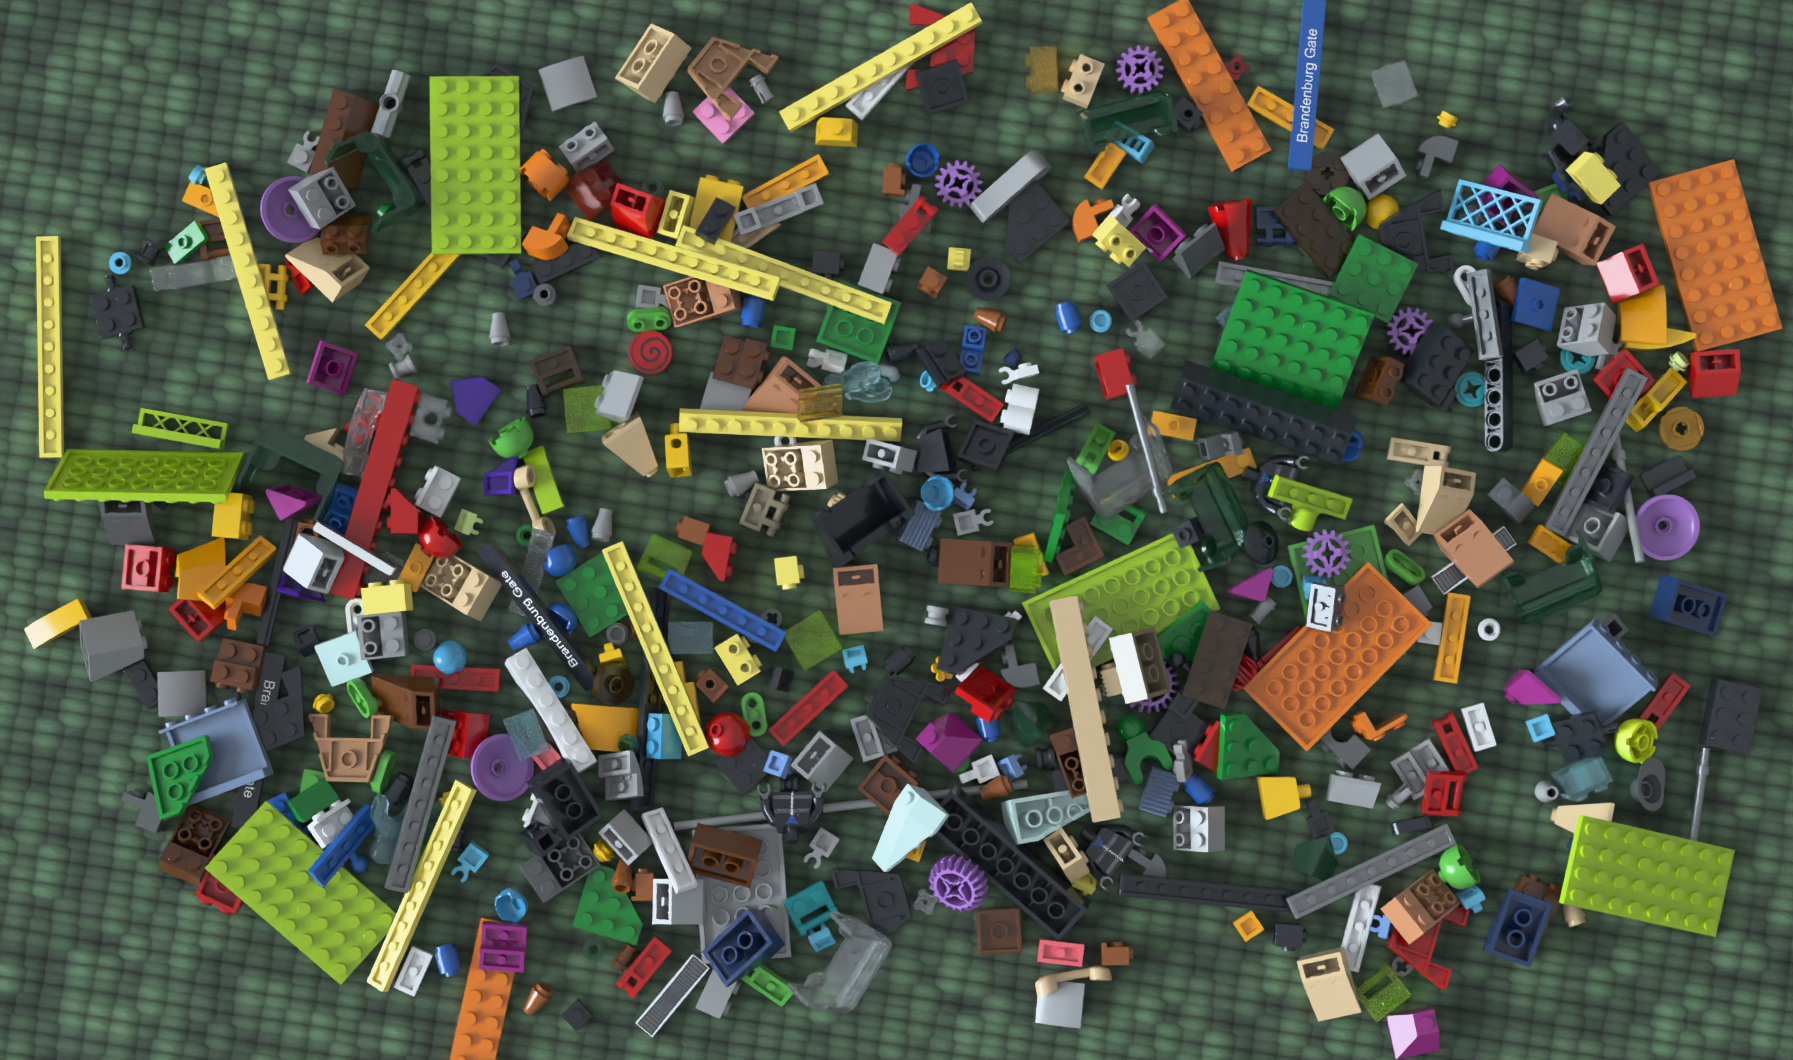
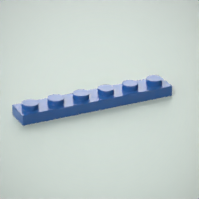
M670 568L659 586L661 590L775 652L787 633Z

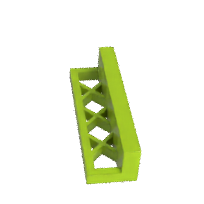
M141 408L138 425L133 424L132 433L224 450L229 424ZM146 413L154 415L158 420V423L153 427L144 426ZM171 418L176 419L180 425L174 431H169L164 424ZM192 422L198 423L202 429L196 435H191L186 429ZM214 426L222 427L220 440L211 438L207 431Z

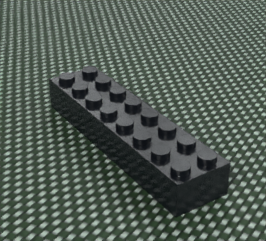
M1187 360L1170 409L1337 465L1341 464L1357 419L1355 416Z
M955 784L939 802V805L949 816L936 835L960 856L963 855L965 860L971 859L973 865L978 864V870L984 871V877L988 878L991 883L1058 941L1088 910L1091 901L1077 888L1072 887L1070 882L1025 843L1016 845L1008 829L959 786Z

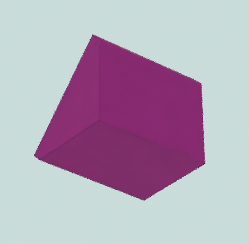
M1156 204L1129 231L1146 246V249L1159 262L1187 235Z
M320 340L306 383L345 395L358 353Z
M289 484L266 489V495L280 521L302 516L326 502L327 499L325 496Z
M1271 568L1263 569L1229 588L1227 592L1228 594L1255 602H1265L1273 571Z

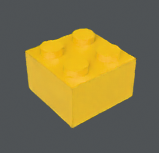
M230 493L226 502L215 504L212 536L249 540V535H252L253 523L250 522L251 513H254L255 500H252L253 496Z

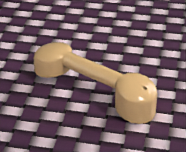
M531 464L519 467L514 472V484L520 490L532 519L533 530L541 539L554 537L556 529L553 522L546 516H539L528 489L535 484L536 475L534 467Z
M1092 966L1043 976L1035 983L1037 997L1039 998L1058 990V982L1089 977L1092 981H1111V971L1104 966Z

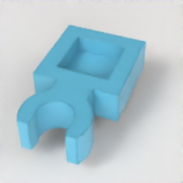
M471 841L457 859L462 864L454 866L451 874L454 875L457 871H462L464 875L461 878V882L466 881L469 876V870L476 873L490 853Z

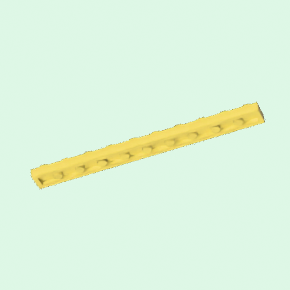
M969 3L784 108L779 113L791 133L981 25L982 20L973 4Z
M225 162L206 168L207 179L268 380L272 381L291 375L292 373L229 166Z
M577 217L574 218L567 234L568 240L772 301H774L781 284L780 277Z
M685 225L681 229L675 247L780 277V286L881 324H884L892 304L889 301L720 238L713 245L696 236V230Z
M41 236L36 237L39 457L62 458L64 455L61 237Z
M680 408L679 432L851 440H867L869 438L877 441L900 442L902 418Z
M622 541L603 549L604 557L687 755L691 756L709 748L624 542Z
M455 780L413 875L409 891L402 900L367 982L382 992H388L477 791L460 780Z

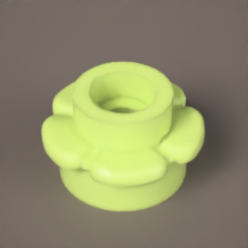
M1677 351L1674 355L1669 356V364L1675 371H1686L1685 368L1690 363L1681 352Z

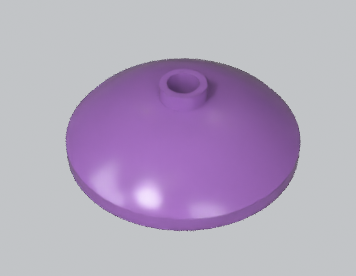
M287 176L274 181L266 189L261 200L260 211L265 227L274 237L289 243L307 241L321 230L310 227L288 190L303 180V177ZM287 206H290L292 208V212L290 214L286 212Z
M1673 494L1654 496L1643 503L1636 513L1642 550L1646 555L1654 559L1673 560L1679 558L1693 547L1700 531L1698 514L1691 503L1680 496ZM1661 521H1664L1663 528L1658 527Z
M509 734L493 735L479 744L472 757L471 775L477 789L484 796L495 801H509L525 792L528 788L526 781L531 779L534 773V761L530 756L531 752L527 745L521 739ZM495 764L498 765V770H497V771L494 770V765H495Z

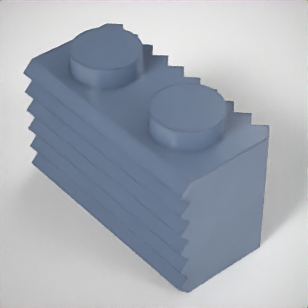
M915 499L911 505L915 515L907 521L904 520L896 540L923 552L932 543L933 537H931L934 528L937 529L941 524L942 517L940 515L942 511H931L923 502Z
M1151 766L1138 809L1166 817L1167 813L1171 814L1174 806V801L1171 798L1173 792H1177L1180 782H1177L1176 774Z

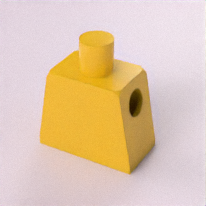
M822 117L818 120L815 145L857 147L858 124L853 119Z
M679 423L670 424V435H665L666 468L670 478L692 476L688 435L679 432Z
M1257 777L1263 818L1266 820L1300 809L1299 799L1311 797L1310 785H1297L1295 777Z

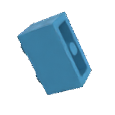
M648 713L646 758L681 759L682 740L671 714Z

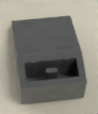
M1213 222L1208 226L1205 223L1196 231L1191 239L1188 237L1174 251L1176 255L1172 260L1188 279H1191L1225 250L1216 224Z
M121 500L99 501L101 518L110 545L156 544L151 503L144 501L122 502Z
M580 833L569 841L560 838L558 840L560 844L544 857L535 855L518 866L542 904L600 866V863Z

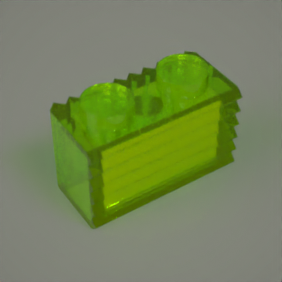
M1012 545L1009 592L1036 593L1037 587L1041 588L1042 574L1037 573L1038 566H1042L1043 553L1039 552V546Z

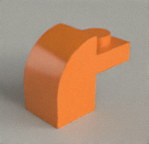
M1105 198L1099 199L1092 203V207H1090L1088 199L1078 205L1072 218V227L1078 243L1094 237L1092 234L1098 228L1095 217L1114 209L1111 199L1108 201Z
M557 213L547 231L532 226L522 245L530 256L542 260L558 258L569 248L564 239L567 237L571 225L565 215Z
M243 583L225 600L226 611L224 619L227 620L228 629L237 630L243 612L261 617L267 600V587L253 583Z

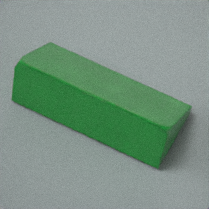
M323 778L287 802L296 820L306 822L339 800V797L328 781Z

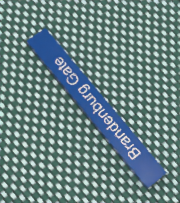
M1303 0L1288 169L1311 171L1326 0Z

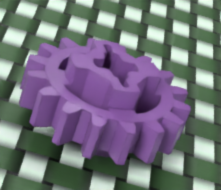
M1137 45L1136 51H1133L1131 47L1128 48V55L1122 53L1121 58L1123 61L1118 60L1116 65L1121 67L1115 71V74H1121L1117 81H1124L1123 89L1129 86L1131 88L1130 93L1132 94L1135 89L1138 90L1139 95H1142L1143 89H1146L1148 93L1151 92V85L1157 87L1158 82L1156 79L1161 80L1163 75L1158 73L1164 69V66H1158L1162 59H1155L1156 51L1150 54L1148 46H1146L1144 51L1141 50L1140 45ZM1142 56L1144 59H1136L1135 57ZM1151 63L1154 67V75H1152V72L1149 71V66ZM1145 64L1143 73L1139 72L1134 76L1136 67L1140 68ZM1125 65H1127V68L1130 69V74L1128 77L1125 73ZM1135 81H1143V82H1145V83H1143V84H1137V83H1134V82H1135Z
M956 160L955 166L948 162L947 170L940 168L942 176L936 175L935 179L940 183L935 184V189H940L937 197H944L942 200L943 204L949 201L950 208H953L954 204H958V208L961 209L963 203L969 207L970 200L974 201L977 198L975 193L981 194L982 190L977 188V186H981L983 182L977 180L980 177V172H973L975 169L974 165L968 168L967 161L963 165H959V161ZM957 171L966 172L967 175L958 174ZM949 175L950 183L944 187V180ZM956 180H958L959 183L963 182L962 189H959L958 187H953L955 185ZM973 183V190L968 195L967 187ZM951 194L958 195V196L960 197V199L952 198V197L949 196V195H951Z
M1408 307L1405 310V314L1402 310L1397 311L1398 317L1392 316L1391 320L1393 323L1386 325L1391 330L1386 332L1385 335L1391 336L1388 344H1395L1394 351L1400 348L1401 355H1405L1409 351L1411 356L1417 346V338L1424 335L1429 324L1432 323V319L1426 321V312L1420 315L1418 308L1411 312V308ZM1404 318L1403 326L1396 329L1399 321ZM1415 319H1417L1422 324V326L1417 324L1415 322ZM1410 327V330L1418 332L1414 333L1410 337L1409 333L1403 331L1407 330ZM1399 337L1405 341V345L1399 341Z
M1326 529L1321 531V535L1314 532V539L1308 537L1306 540L1309 545L1302 547L1304 550H1307L1306 554L1301 555L1308 560L1304 565L1312 566L1310 573L1317 570L1318 577H1322L1323 573H1325L1326 577L1330 578L1331 572L1339 575L1338 569L1345 570L1346 566L1343 563L1350 562L1351 560L1346 557V554L1350 553L1351 550L1345 549L1349 542L1341 541L1342 534L1335 537L1334 530H1331L1329 535ZM1320 540V546L1318 547V549L1316 551H1312L1316 542ZM1331 540L1337 543L1339 548H1335L1333 545H1331ZM1325 547L1327 551H1331V555L1327 557V560L1326 556L1321 555V552L1325 551ZM1340 556L1339 562L1332 567L1334 559ZM1313 559L1319 560L1323 568L1319 567Z

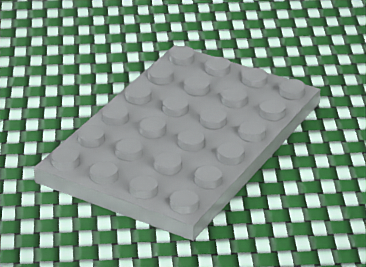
M770 824L718 827L719 829L751 836L763 841L750 888L695 873L696 879H705V924H699L702 964L709 963L702 951L748 908L763 911L767 907L765 916L786 944L772 958L791 957L789 917L782 903L783 900L787 899L782 834L778 833L777 828L772 827ZM693 829V830H692V835H693V836H694V833H695V830H696V829ZM769 905H775L778 907V909L771 907Z

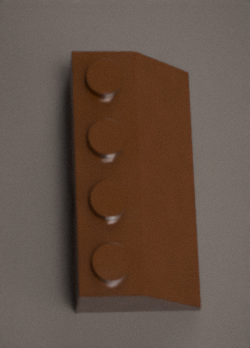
M333 89L309 175L311 176L334 167L344 186L357 190L373 135L371 131L380 105Z

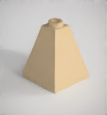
M638 412L601 436L603 444L642 476L646 475L648 478L658 471L653 450Z
M1604 802L1553 807L1551 821H1555L1556 825L1575 833L1579 814L1612 822L1615 803Z

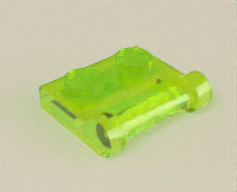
M652 534L637 566V570L641 572L646 571L664 579L667 571L648 563L649 558L653 557L677 568V573L683 575L694 551L656 534Z
M1387 963L1382 965L1381 970L1359 987L1355 986L1358 1000L1376 1023L1412 996ZM1386 976L1390 978L1391 981L1368 999L1363 995Z

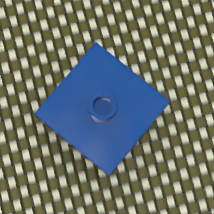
M1520 278L1510 321L1551 332L1560 288L1531 279Z

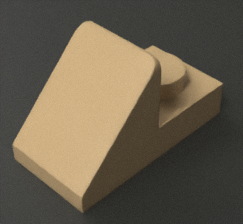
M338 428L309 434L304 438V440L341 463L346 464L350 458L345 453L347 449L337 443L334 446L332 445L340 432Z
M1403 503L1384 521L1408 546L1422 534L1416 532L1417 520Z

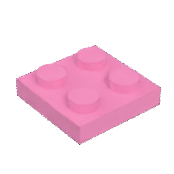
M730 87L725 93L742 103V108L731 122L726 119L709 97L692 111L722 144L726 143L755 115L750 107Z

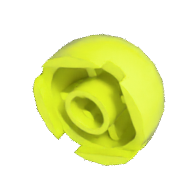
M1633 718L1624 721L1619 726V732L1614 734L1616 751L1623 759L1642 764L1646 759L1651 758L1655 752L1656 746H1653L1654 739L1658 738L1657 729L1652 722L1643 719Z

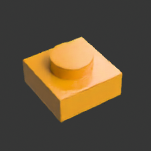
M1251 910L1232 922L1245 942L1264 930Z

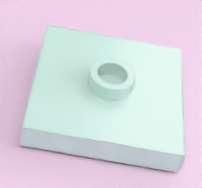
M357 630L314 646L332 687L374 671L370 660H361Z

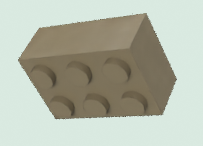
M1155 627L1109 638L1110 649L1116 664V673L1121 684V693L1126 704L1171 692Z

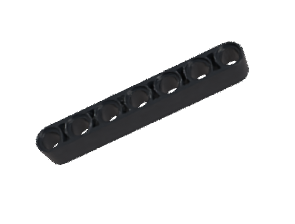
M1495 299L1496 308L1498 305L1500 306L1497 317L1503 356L1484 361L1485 446L1490 451L1505 453L1513 446L1512 321H1510L1512 306L1507 301ZM1500 371V378L1497 380V373ZM1500 393L1501 398L1500 401L1497 402V396ZM1500 415L1501 421L1497 424V418ZM1498 438L1501 439V444L1499 447L1497 446Z

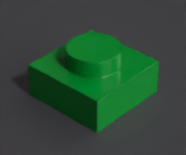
M774 325L770 347L793 351L796 329Z

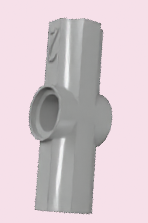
M392 70L384 95L380 98V107L371 133L383 138H391L398 115L403 109L402 103L411 79L410 75L398 70ZM389 100H396V106L393 109L386 108Z

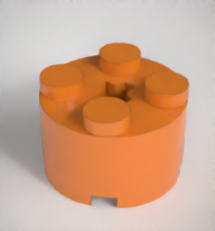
M541 149L536 151L518 171L522 177L526 174L529 177L527 182L541 196L547 197L548 201H551L569 183L570 178L567 175V170L559 163L555 165L551 161L552 157L550 154Z

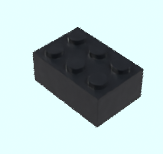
M1430 323L1403 367V375L1399 382L1423 401L1441 406L1473 354L1474 349L1448 328Z
M1711 679L1698 744L1749 755L1762 689L1719 679Z
M564 757L526 781L558 836L566 841H569L604 816L572 762Z

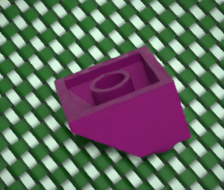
M1500 164L1484 182V186L1535 199L1539 198L1537 193ZM1487 192L1480 197L1484 206L1494 200L1491 192ZM1511 197L1500 201L1504 211L1515 205ZM1497 204L1487 209L1491 218L1501 213ZM1513 212L1507 215L1509 221ZM1503 217L1497 220L1504 227H1508Z
M1519 669L1502 688L1506 693L1504 697L1514 705L1516 702L1524 705L1560 703L1562 701L1556 693L1529 670Z
M952 711L930 722L916 738L918 742L953 773L983 741L980 736Z
M1430 1006L1386 1015L1396 1060L1440 1050L1436 1015L1434 1009Z

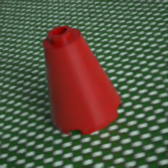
M1242 198L1241 202L1230 200L1208 206V212L1212 221L1216 224L1227 256L1233 257V261L1245 259L1246 254L1250 253L1251 198Z

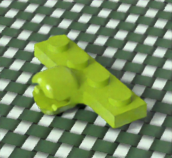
M1276 474L1268 496L1292 504L1293 514L1290 513L1288 524L1302 531H1311L1320 513L1345 520L1353 500L1348 496Z

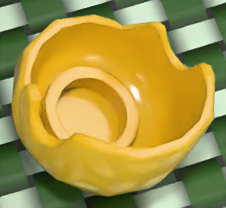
M1376 195L1366 205L1365 221L1371 228L1378 230L1377 223L1399 211L1398 203L1389 195Z

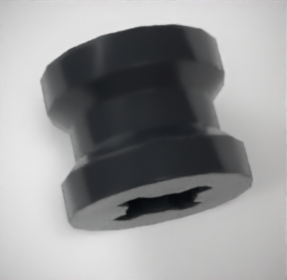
M1053 745L1048 746L1046 749L1035 748L1037 769H1043L1044 766L1056 767Z
M798 774L786 776L785 779L780 777V792H798Z

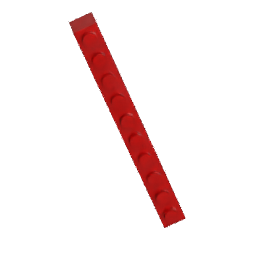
M392 379L345 533L346 537L373 553L377 546V541L374 540L376 533L381 532L384 520L381 519L382 513L388 509L387 495L389 490L394 488L397 477L393 476L396 468L400 469L403 456L400 453L402 447L406 448L410 435L406 433L408 427L413 426L416 414L413 413L415 404L419 405L422 398L419 386ZM342 548L344 560L329 593L355 600L357 595H362L361 588H364L365 585L361 583L363 575L368 574L371 564Z

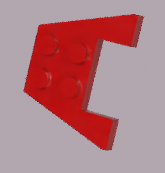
M910 4L909 25L930 26L946 17L921 6ZM975 28L931 52L930 67L957 59L962 76L972 74ZM907 69L906 91L919 87L915 76V71L918 70Z
M1463 906L1456 907L1411 944L1407 943L1393 925L1387 948L1440 989L1446 990L1452 970L1430 962L1441 923L1444 920L1465 927L1471 907L1467 910Z

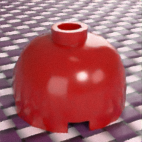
M430 516L420 528V534H418L419 541L423 545L420 549L428 557L433 555L439 559H446L456 554L463 544L455 533L451 534L448 530L449 527L435 516Z
M730 712L718 713L712 717L704 731L709 748L716 754L728 758L743 752L746 748L744 747L746 741L750 739V727L747 721L738 714Z

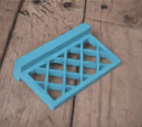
M1459 179L1447 219L1442 221L1440 229L1455 235L1529 254L1531 248L1529 241L1543 201ZM1464 186L1471 187L1474 193L1473 196L1466 200L1462 197ZM1491 192L1494 200L1484 206L1480 196ZM1511 197L1515 205L1504 211L1500 201ZM1477 199L1481 208L1470 213L1467 204ZM1528 202L1534 203L1532 212L1524 216L1521 206ZM1497 204L1501 213L1491 219L1487 209ZM1463 207L1467 216L1460 221L1455 220L1456 211ZM1517 209L1521 219L1511 224L1507 215ZM1483 212L1487 222L1478 226L1473 218ZM1503 217L1508 227L1497 231L1493 223ZM1523 222L1527 228L1524 238L1517 236L1513 229Z

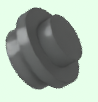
M621 623L610 625L606 631V637L613 645L625 643L629 636L628 629Z
M421 629L414 636L415 646L422 651L431 650L436 645V635L430 629Z

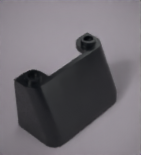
M874 471L866 477L867 482L827 510L823 507L813 514L815 518L812 520V523L835 568L848 563L863 549L890 530L896 528L904 520L907 521L915 515L886 471L879 474L877 471Z

